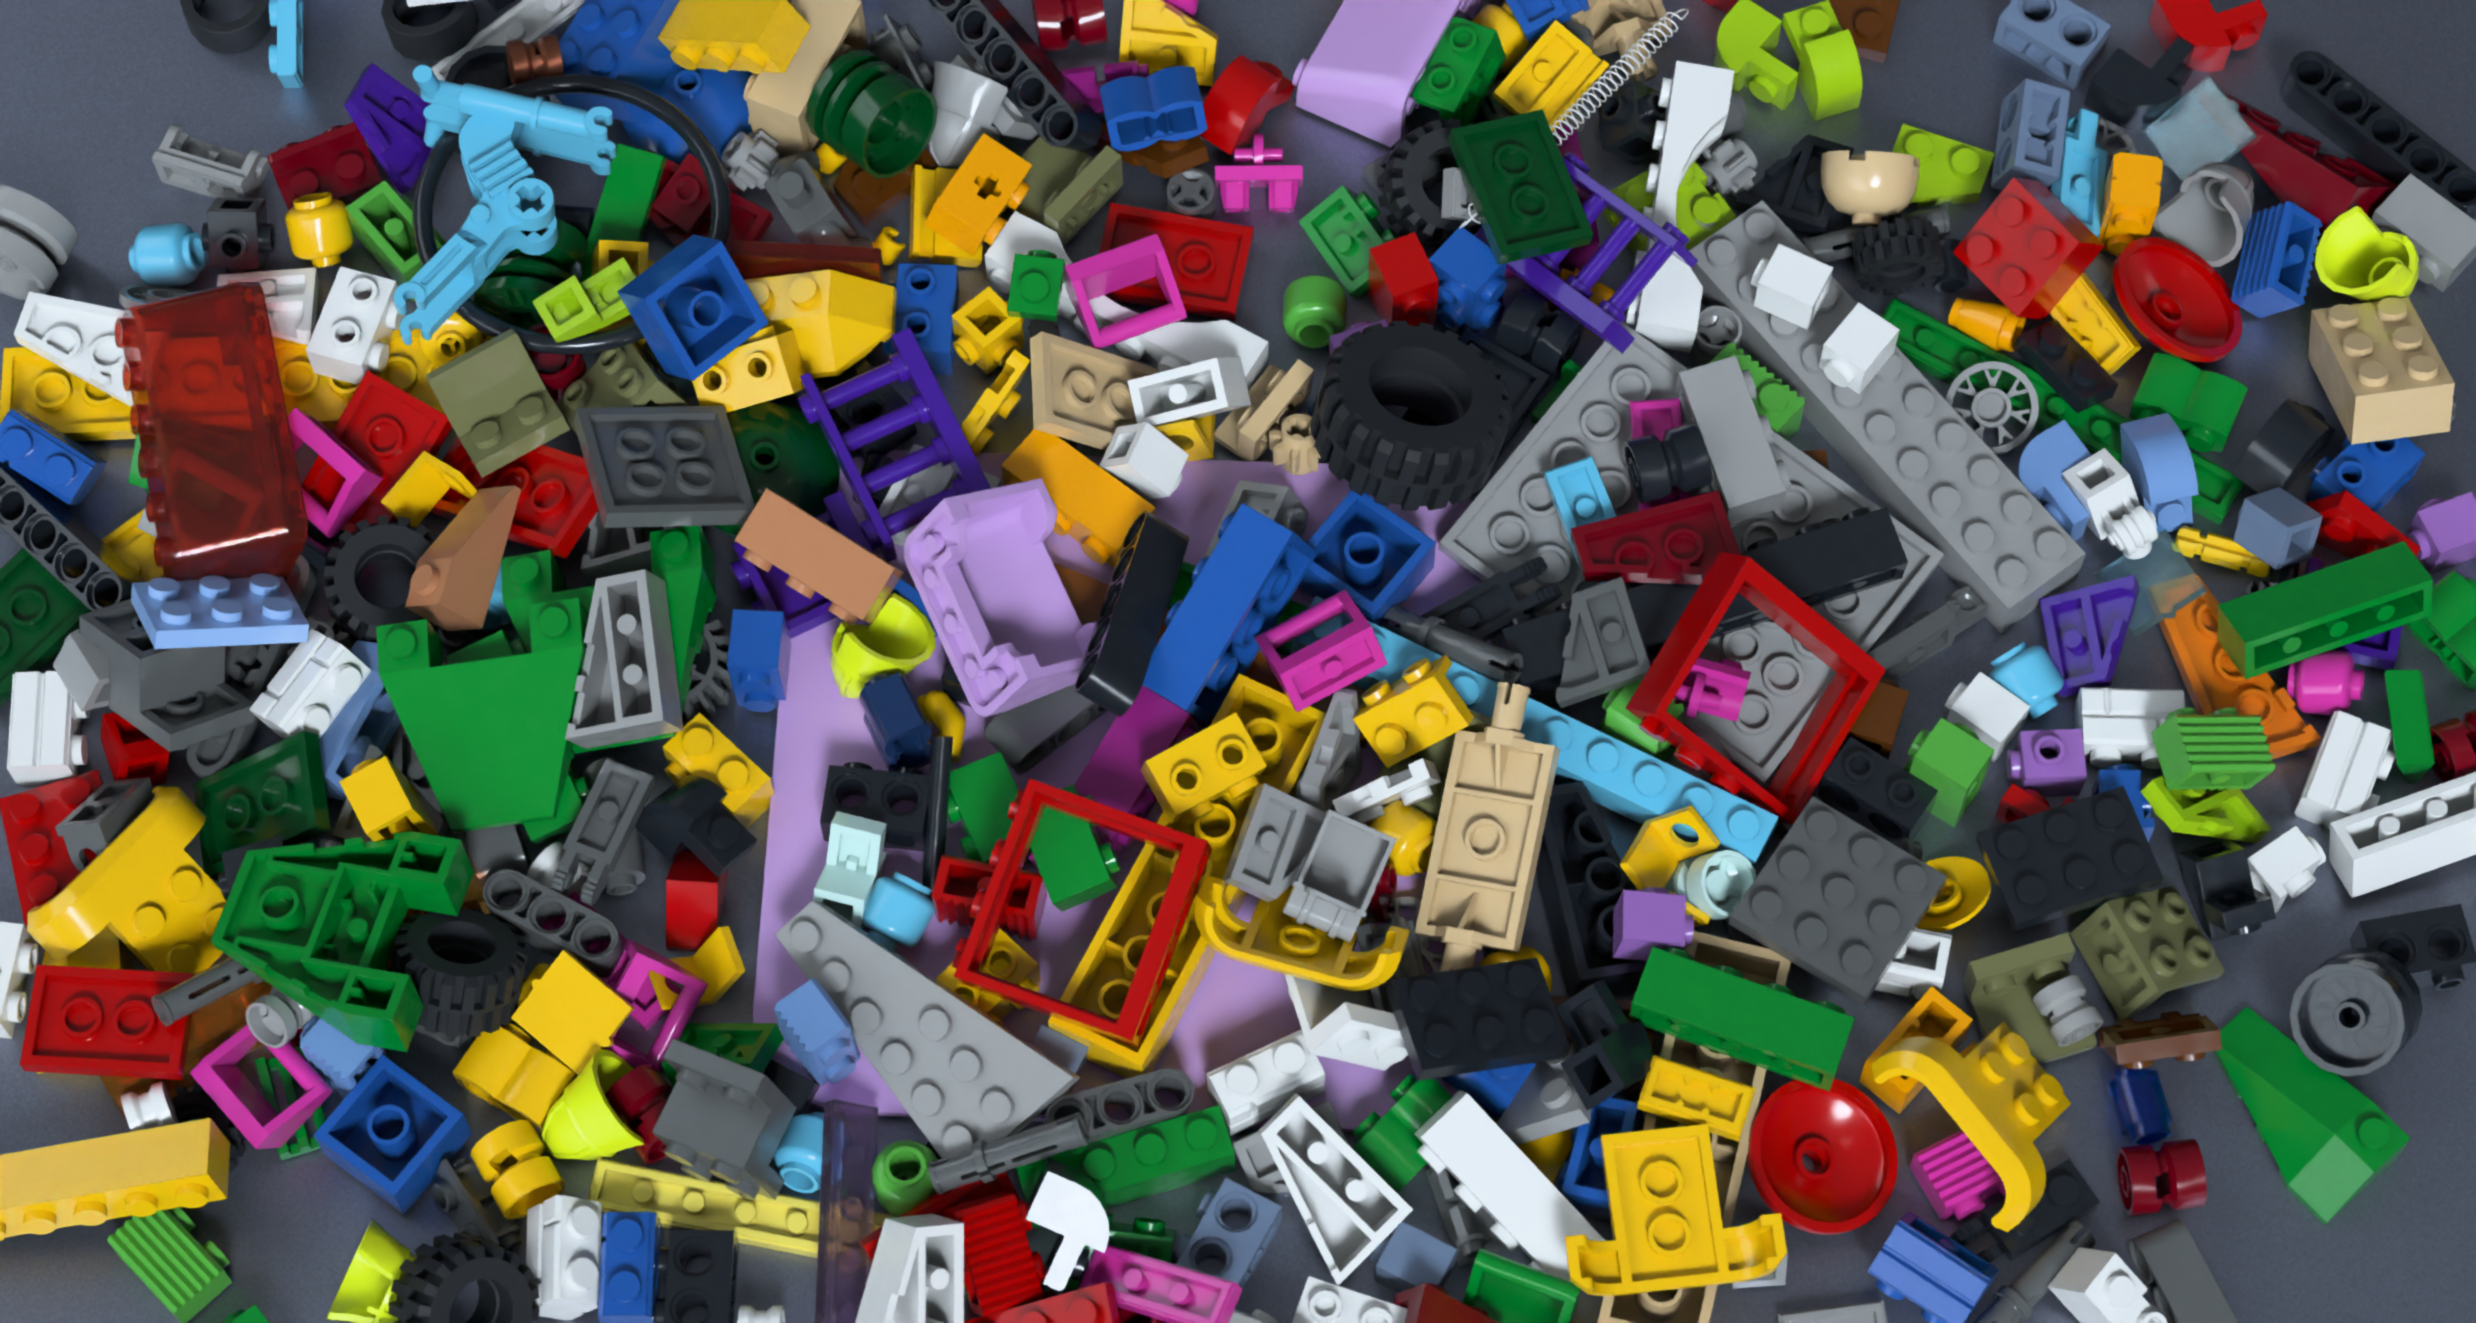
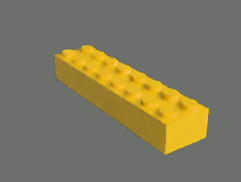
M1238 674L1211 725L1237 712L1267 765L1263 773L1256 777L1260 785L1265 783L1296 798L1299 778L1306 769L1326 713L1311 706L1296 712L1285 694L1242 674ZM1255 789L1235 800L1232 799L1229 793L1211 802L1215 808L1214 811L1191 824H1187L1184 817L1170 824L1164 811L1162 812L1157 821L1158 824L1206 840L1212 848V852L1139 1047L1050 1016L1048 1020L1049 1028L1089 1047L1087 1060L1126 1079L1153 1071L1217 952L1205 941L1197 927L1195 920L1196 897L1206 875L1223 880ZM1145 843L1060 998L1061 1001L1118 1020L1179 854ZM1225 883L1224 899L1229 910L1236 916L1248 893Z

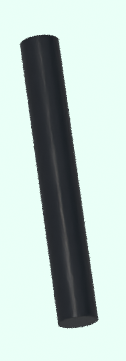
M932 735L922 885L931 889L932 892L941 857L943 854L945 855L953 744V737L947 735Z

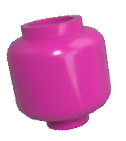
M2330 650L2290 664L2287 693L2292 699H2295L2297 708L2301 712L2333 715L2334 711L2340 710L2347 713L2352 700H2362L2365 672L2364 670L2355 669V661L2350 652Z

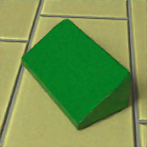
M2387 670L2384 672L2396 762L2409 784H2417L2435 763L2422 673H2420V670Z

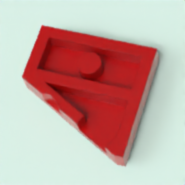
M2347 490L2306 503V505L2323 515L2316 543L2351 559L2402 541L2407 544L2415 556H2417L2421 548Z

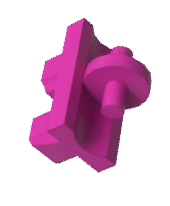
M1254 134V148H1234L1235 162H1254V165L1215 166V188H1220V197L1225 213L1249 212V188H1269V212H1294L1298 187H1302L1303 165H1264V162H1283V148H1263V134Z
M1698 658L1675 695V704L1683 703V707L1687 708L1685 717L1695 719L1697 711L1737 722L1751 672L1743 670L1741 663L1728 659L1713 662Z

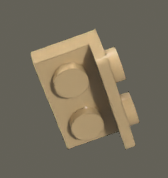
M1299 359L1288 372L1275 365H1269L1248 391L1251 405L1232 410L1215 431L1214 439L1244 461H1257L1269 446L1270 430L1281 431V418H1287L1295 414L1310 396L1314 369Z

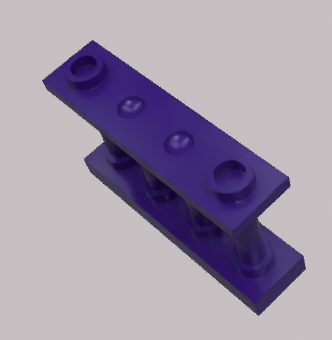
M1568 151L1562 158L1572 183L1590 195L1582 204L1590 226L1605 207L1621 217L1622 220L1575 278L1570 275L1564 282L1556 276L1561 270L1558 265L1571 249L1506 263V268L1623 354L1635 339L1621 325L1626 319L1623 315L1624 312L1671 255L1677 257L1690 268H1693L1698 260L1685 247L1690 241L1685 234L1667 221L1662 227L1655 224L1587 174L1591 169L1577 156ZM1481 226L1474 236L1490 247L1484 229ZM1638 231L1656 242L1608 302L1603 299L1597 306L1589 300L1593 295L1590 291L1591 288Z
M910 327L891 335L895 354L888 356L889 362L820 393L808 372L800 376L804 394L797 397L809 425L818 422L866 520L859 524L872 550L880 547L887 562L897 559L891 536L919 524L944 498L991 489ZM896 380L900 384L906 381L909 382L915 394L909 398V404L842 434L839 433L829 410ZM918 421L921 425L930 423L936 437L930 439L931 445L867 474L860 475L849 452ZM938 463L942 467L948 464L951 465L957 479L951 481L952 487L881 518L870 494Z

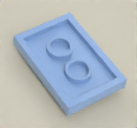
M259 573L252 575L250 578L226 579L221 576L209 575L202 577L200 580L176 581L171 578L159 577L149 582L132 583L131 603L154 649L307 642L309 623L283 577Z

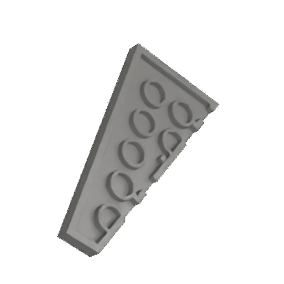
M812 900L775 933L808 980L817 979L850 1023L858 1047L941 1158L950 1157L971 1149L972 1143L981 1140L989 1143L1019 1133L1081 1078L1068 1068L1061 1067L1042 1054L1043 1051L1028 1041H1023L999 1025L1000 1022L936 979L928 977L913 967L911 962L898 953L891 952L870 938L868 933L821 901Z

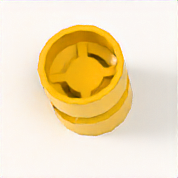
M520 1119L497 1127L476 1142L470 1153L482 1178L486 1182H494L491 1187V1194L503 1216L508 1220L526 1217L528 1209L537 1204H543V1201L555 1195H560L565 1189L566 1183L550 1157H541L545 1146L529 1120Z

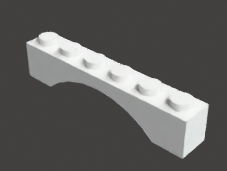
M1676 61L1672 79L1665 77L1662 79L1658 106L1667 108L1665 121H1656L1652 141V149L1660 150L1659 163H1650L1645 192L1654 194L1652 208L1644 206L1642 211L1644 216L1660 227L1667 221L1678 229L1676 221L1678 188L1686 172L1700 154L1722 136L1729 112L1734 70ZM1639 231V236L1647 237L1645 234ZM1647 237L1646 250H1637L1633 270L1656 243L1649 237ZM1671 255L1628 307L1625 323L1633 324L1636 332L1658 348L1690 353L1697 333L1703 286L1688 265L1674 255Z
M1014 211L984 255L987 279L996 289L1008 295L1015 254L1027 255V252L1030 250H1044L1056 254L1057 259H1064L1065 266L1072 264V261L1065 253L1056 231L1017 211ZM1065 280V283L1062 284L1058 316L1072 322L1075 328L1086 336L1066 291ZM1105 295L1089 300L1098 329L1140 314L1120 306ZM1228 320L1203 323L1175 322L1114 344L1124 356L1132 360H1140L1141 358L1156 366L1160 372L1217 357L1240 356L1248 391L1269 365V341Z

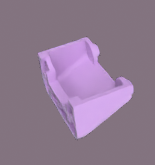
M1344 0L1310 59L1303 58L1295 70L1292 84L1297 86L1296 106L1388 147H1392L1396 141L1410 133V128L1405 126L1406 116H1410L1413 109H1418L1420 106L1419 103L1414 101L1412 94L1453 17H1460L1471 21L1482 9L1483 0Z
M1042 478L944 498L915 527L905 540L904 559L909 573L972 709L980 716L988 717L1004 713L1075 684L1096 621L1082 626L1043 543L1054 529L1057 519V507L1050 497Z

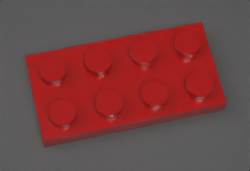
M457 437L442 459L444 463L460 471L477 491L484 488L511 485L521 489L508 540L541 551L551 550L553 555L566 559L598 511L583 457L541 445L481 478ZM449 488L429 513L453 520L470 499Z

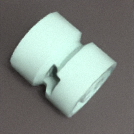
M1722 850L1681 860L1664 888L1677 895H1686V901L1710 916V920L1730 918V915L1757 876L1750 861L1736 851Z

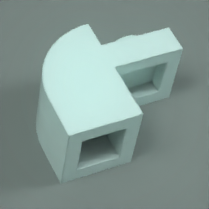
M837 811L831 822L826 865L814 888L813 901H821L862 930H865L866 926L862 922L863 914L875 881L883 876L887 852H884L883 849L887 823Z

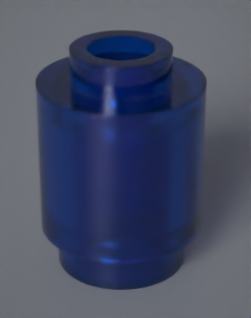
M2125 1067L2117 1070L2114 1073L2115 1079L2108 1083L2107 1089L2121 1134L2128 1136L2131 1146L2153 1144L2171 1135L2169 1124L2173 1118L2158 1071L2146 1070V1068L2129 1069Z

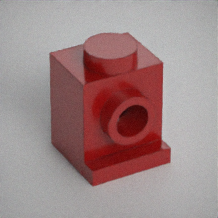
M117 713L102 714L100 740L114 781L149 777L152 786L165 784L167 781L169 751Z

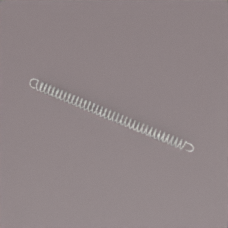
M1681 9L1675 13L1666 12L1664 17L1660 18L1658 23H1655L1642 36V39L1637 40L1636 44L1632 45L1631 49L1627 50L1625 55H1622L1620 60H1617L1614 66H1611L1609 71H1606L1598 79V82L1593 83L1592 87L1588 88L1587 92L1583 93L1581 98H1578L1575 104H1572L1570 109H1567L1559 117V120L1554 121L1553 125L1549 126L1550 129L1553 127L1554 132L1552 134L1560 141V144H1557V146L1562 145V140L1568 139L1567 134L1572 135L1573 129H1578L1579 124L1584 123V118H1590V113H1595V107H1601V102L1607 101L1606 96L1611 97L1612 91L1618 90L1617 85L1622 86L1623 80L1629 79L1628 74L1633 75L1634 69H1640L1639 64H1645V59L1651 58L1650 53L1654 54L1656 53V48L1662 47L1661 42L1666 43L1667 37L1671 38L1672 32L1678 31L1677 24L1670 18L1677 16L1680 20H1683L1688 15L1689 9ZM1687 11L1683 17L1677 15L1679 12ZM1672 14L1670 18H1666V15ZM1665 19L1671 21L1676 26V30H1672L1667 25ZM1660 25L1665 26L1670 31L1671 35H1666L1662 31ZM1654 30L1662 33L1665 41L1660 40ZM1649 35L1655 37L1660 46L1653 44ZM1644 41L1649 42L1653 46V52L1645 46ZM1638 46L1644 48L1648 52L1649 56H1644L1640 52ZM1633 51L1643 58V62L1635 58ZM1627 57L1632 58L1637 63L1638 67H1633L1628 61ZM1622 62L1630 66L1632 73L1624 69ZM1616 67L1625 72L1627 75L1626 79L1619 75ZM1611 73L1619 77L1621 84H1618L1612 78ZM1605 78L1612 81L1616 86V89H1612L1606 83ZM1600 84L1609 89V95L1601 89ZM1594 89L1601 92L1605 100H1601L1596 95ZM1589 95L1597 99L1599 102L1598 106L1590 100ZM1583 100L1590 103L1594 110H1589L1585 106ZM1577 105L1584 108L1588 116H1584L1579 111ZM1572 111L1580 115L1582 122L1574 117ZM1566 116L1574 120L1577 127H1573L1568 122ZM1561 122L1569 126L1571 133L1562 127ZM1555 127L1560 129L1565 134L1566 138H1562L1556 132ZM1473 203L1469 204V206H1468V213H1469V215H1470L1471 218H1470L1469 220H1467V221H1464V222L1459 226V229L1463 228V227H1464L1465 225H1467L1471 220H1473V221L1476 222V223L1481 224V222H1478L1477 220L1474 219V217H1475L1476 215H1478V214L1475 213V214L1472 216L1471 213H1470V207H1471L1472 205H1474Z

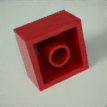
M2013 177L1953 253L2017 317L2044 320L2105 245L2040 181Z

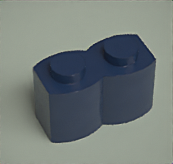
M898 672L893 675L891 673H882L870 679L862 689L859 700L865 711L864 723L888 771L894 772L896 768L900 767L919 769L930 764L932 747L930 738L932 730L905 676Z

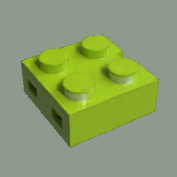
M1696 162L1686 172L1677 191V227L1690 239L1685 245L1688 251L1737 218L1719 192L1711 196L1707 191V176ZM1648 170L1611 190L1613 194L1641 214L1644 206L1652 208L1654 194L1645 192ZM1607 207L1602 212L1614 229L1622 220L1621 217ZM1638 231L1627 244V247L1635 257L1637 250H1646L1647 237L1639 236Z

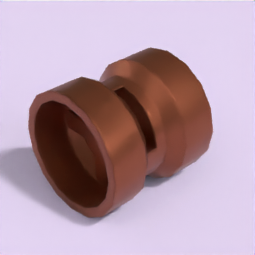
M556 34L541 36L535 43H526L522 39L506 42L507 63L512 85L539 77L564 74L562 56Z

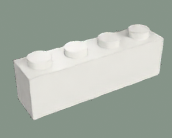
M2476 772L2330 823L2329 863L2351 898L2476 855Z
M1459 1090L1414 1133L1423 1143L1417 1150L1418 1154L1436 1173L1440 1174L1446 1168L1460 1183L1453 1189L1457 1196L1474 1213L1483 1207L1496 1221L1490 1228L1491 1232L1511 1252L1519 1246L1532 1260L1528 1266L1570 1281L1564 1242L1565 1236L1586 1235L1589 1240L1605 1241L1468 1093Z

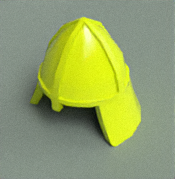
M2358 206L2339 215L2324 231L2316 248L2315 268L2321 282L2332 291L2349 295L2360 302L2367 303L2380 301L2384 298L2409 297L2419 278V257L2416 247L2406 235L2398 233H2382L2363 209Z
M893 593L890 594L877 617L869 626L863 624H854L852 626L845 621L840 624L831 640L832 648L830 655L831 668L835 683L839 688V693L843 697L859 699L865 684L873 677L882 673H891L893 675L897 672L906 676L915 667L930 658L936 648L935 632L927 617L913 603Z
M598 1050L583 1071L564 1089L562 1096L549 1110L542 1127V1141L545 1146V1152L557 1159L596 1160L602 1157H612L617 1152L631 1147L644 1145L642 1137L631 1131L619 1119L605 1096V1093L616 1081L633 1070L622 1057L611 1050Z
M373 1218L360 1242L326 1319L356 1323H394L398 1320V1318L389 1314V1302L396 1301L397 1294L390 1290L393 1281H401L405 1273L399 1269L405 1259L413 1262L417 1257L411 1253V1249L405 1247L392 1237Z

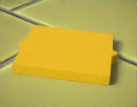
M562 950L542 978L532 981L533 989L511 1018L579 1075L598 1050L613 1045V1035L635 1007L567 950Z

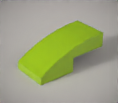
M622 257L583 282H580L573 275L532 302L557 343L571 340L604 328L629 316L630 313L617 291L635 279L636 275L626 259Z

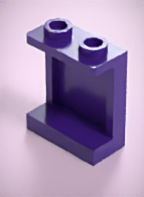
M842 491L824 498L823 501L827 512L816 518L823 520L838 532L873 552ZM738 542L732 543L738 559L730 563L732 571L741 589L745 590L751 587L758 600L751 603L752 610L783 611L790 639L837 617L828 611L832 601L817 592L814 593L811 599L807 598L785 584L789 574L774 565L769 572L762 570L742 557L747 550L746 547Z

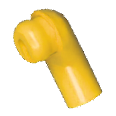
M931 690L928 694L920 695L917 702L927 722L933 721L939 729V735L953 737L951 763L960 762L966 728L965 716L947 693Z

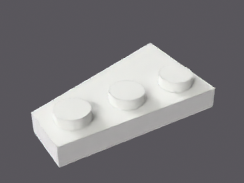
M29 291L15 328L14 336L20 345L145 414L174 327L171 320L158 317L156 319L151 315H139L136 312Z

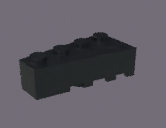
M1582 781L1553 786L1536 871L1567 995L1573 997L1590 985L1603 979L1613 996L1633 993L1637 990L1647 961L1613 958V909L1623 890L1637 891V889L1620 867L1621 860L1611 843L1613 838Z

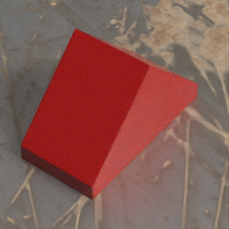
M682 851L675 856L666 878L667 950L697 952L718 927H722L728 869L717 877L692 851Z

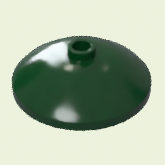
M762 402L726 413L755 506L766 488L793 501L798 507L814 517L827 512L823 499L838 491L840 466L817 422L809 425L802 411L788 405L772 402ZM762 454H767L773 457L774 461L771 464L762 465L756 461V458ZM713 525L732 538H736L743 525Z

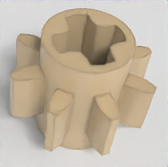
M1293 414L1287 418L1283 417L1281 418V431L1270 430L1269 449L1273 451L1274 466L1282 464V467L1292 475H1305L1312 471H1318V458L1321 457L1315 447L1316 441L1311 434V416L1308 414Z

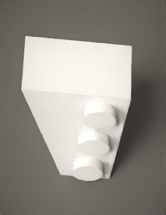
M1295 1093L1259 1129V1132L1335 1283L1339 1286L1413 1209Z
M936 1214L885 1218L855 1323H964V1223Z

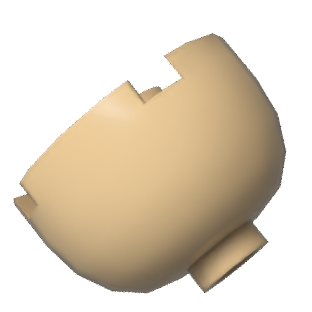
M1850 150L1822 153L1821 181L1827 201L1838 212L1852 215L1853 225L1879 226L1878 222L1882 221V217L1899 214L1909 206L1916 194L1920 158L1915 159L1913 155L1882 151H1865V154H1853L1851 159H1849Z

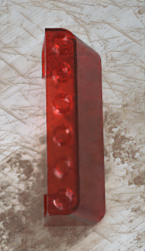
M236 282L127 308L122 318H117L114 334L116 346L123 348L125 355L122 381L125 391H131L133 405L130 411V426L132 433L139 435L141 444L138 454V470L141 478H147L149 488L146 498V515L150 523L155 522L157 537L154 542L156 566L163 567L165 578H171L176 581L200 580L202 577L209 575L221 576L226 579L250 578L255 574L266 573L276 577H283L286 582L305 546L308 523L261 284L259 282Z

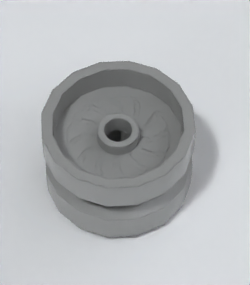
M0 185V292L25 301L29 291L48 295L59 274L55 266L66 263L79 236L74 226L47 203L24 191Z

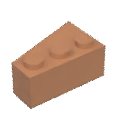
M768 488L764 491L734 540L747 548L742 556L743 558L766 572H769L773 565L789 574L785 582L786 585L809 599L813 597L815 592L832 601L828 611L854 626L858 618L867 623H873L904 573L859 543L838 532L823 520L798 507L793 501Z

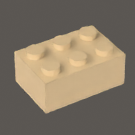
M792 0L790 4L811 26L810 30L785 73H753L748 79L743 96L744 100L747 101L749 111L748 123L751 125L754 135L761 130L778 142L775 149L779 153L778 155L786 157L806 150L815 151L821 140L811 134L806 122L807 103L814 85L825 69L840 56L853 50L869 51L863 5L860 0Z
M2409 297L2384 298L2380 301L2352 305L2338 304L2330 308L2311 311L2308 359L2351 445L2450 432L2455 382Z

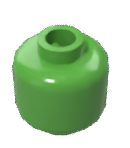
M1307 275L1294 280L1286 288L1283 297V325L1286 334L1292 340L1308 348H1322L1329 344V336L1344 332L1347 323V298L1344 288L1337 281L1327 276Z
M901 1140L884 1147L876 1156L872 1167L874 1194L880 1205L892 1215L900 1216L937 1193L928 1171V1162L938 1160L931 1149L921 1142Z

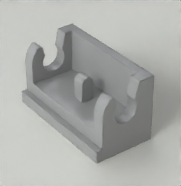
M172 124L169 127L158 151L155 150L152 156V161L161 182L215 199L217 197L256 198L270 169L268 159L262 157V151L252 149L248 155L191 138L189 134L182 132L183 128L181 126Z

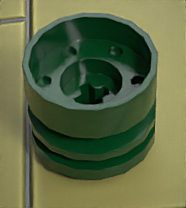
M853 50L836 59L825 69L814 85L807 103L806 122L811 134L840 154H844L847 159L873 177L891 178L905 171L919 158L928 145L936 125L937 105L931 93L905 75L899 74L897 70L868 50Z
M557 219L558 240L550 251L541 255L525 254L519 249L509 252L493 272L486 277L483 284L474 292L473 301L493 316L524 329H529L532 326L543 323L544 321L532 301L573 275L580 280L583 275L587 252L585 236L574 226ZM545 228L539 231H525V235L528 236L531 232H537L542 236L545 233Z

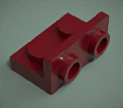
M354 122L347 125L333 126L323 134L303 142L288 143L278 151L267 156L288 211L294 207V199L320 192H330L333 199L341 200L347 206L382 182L365 139Z

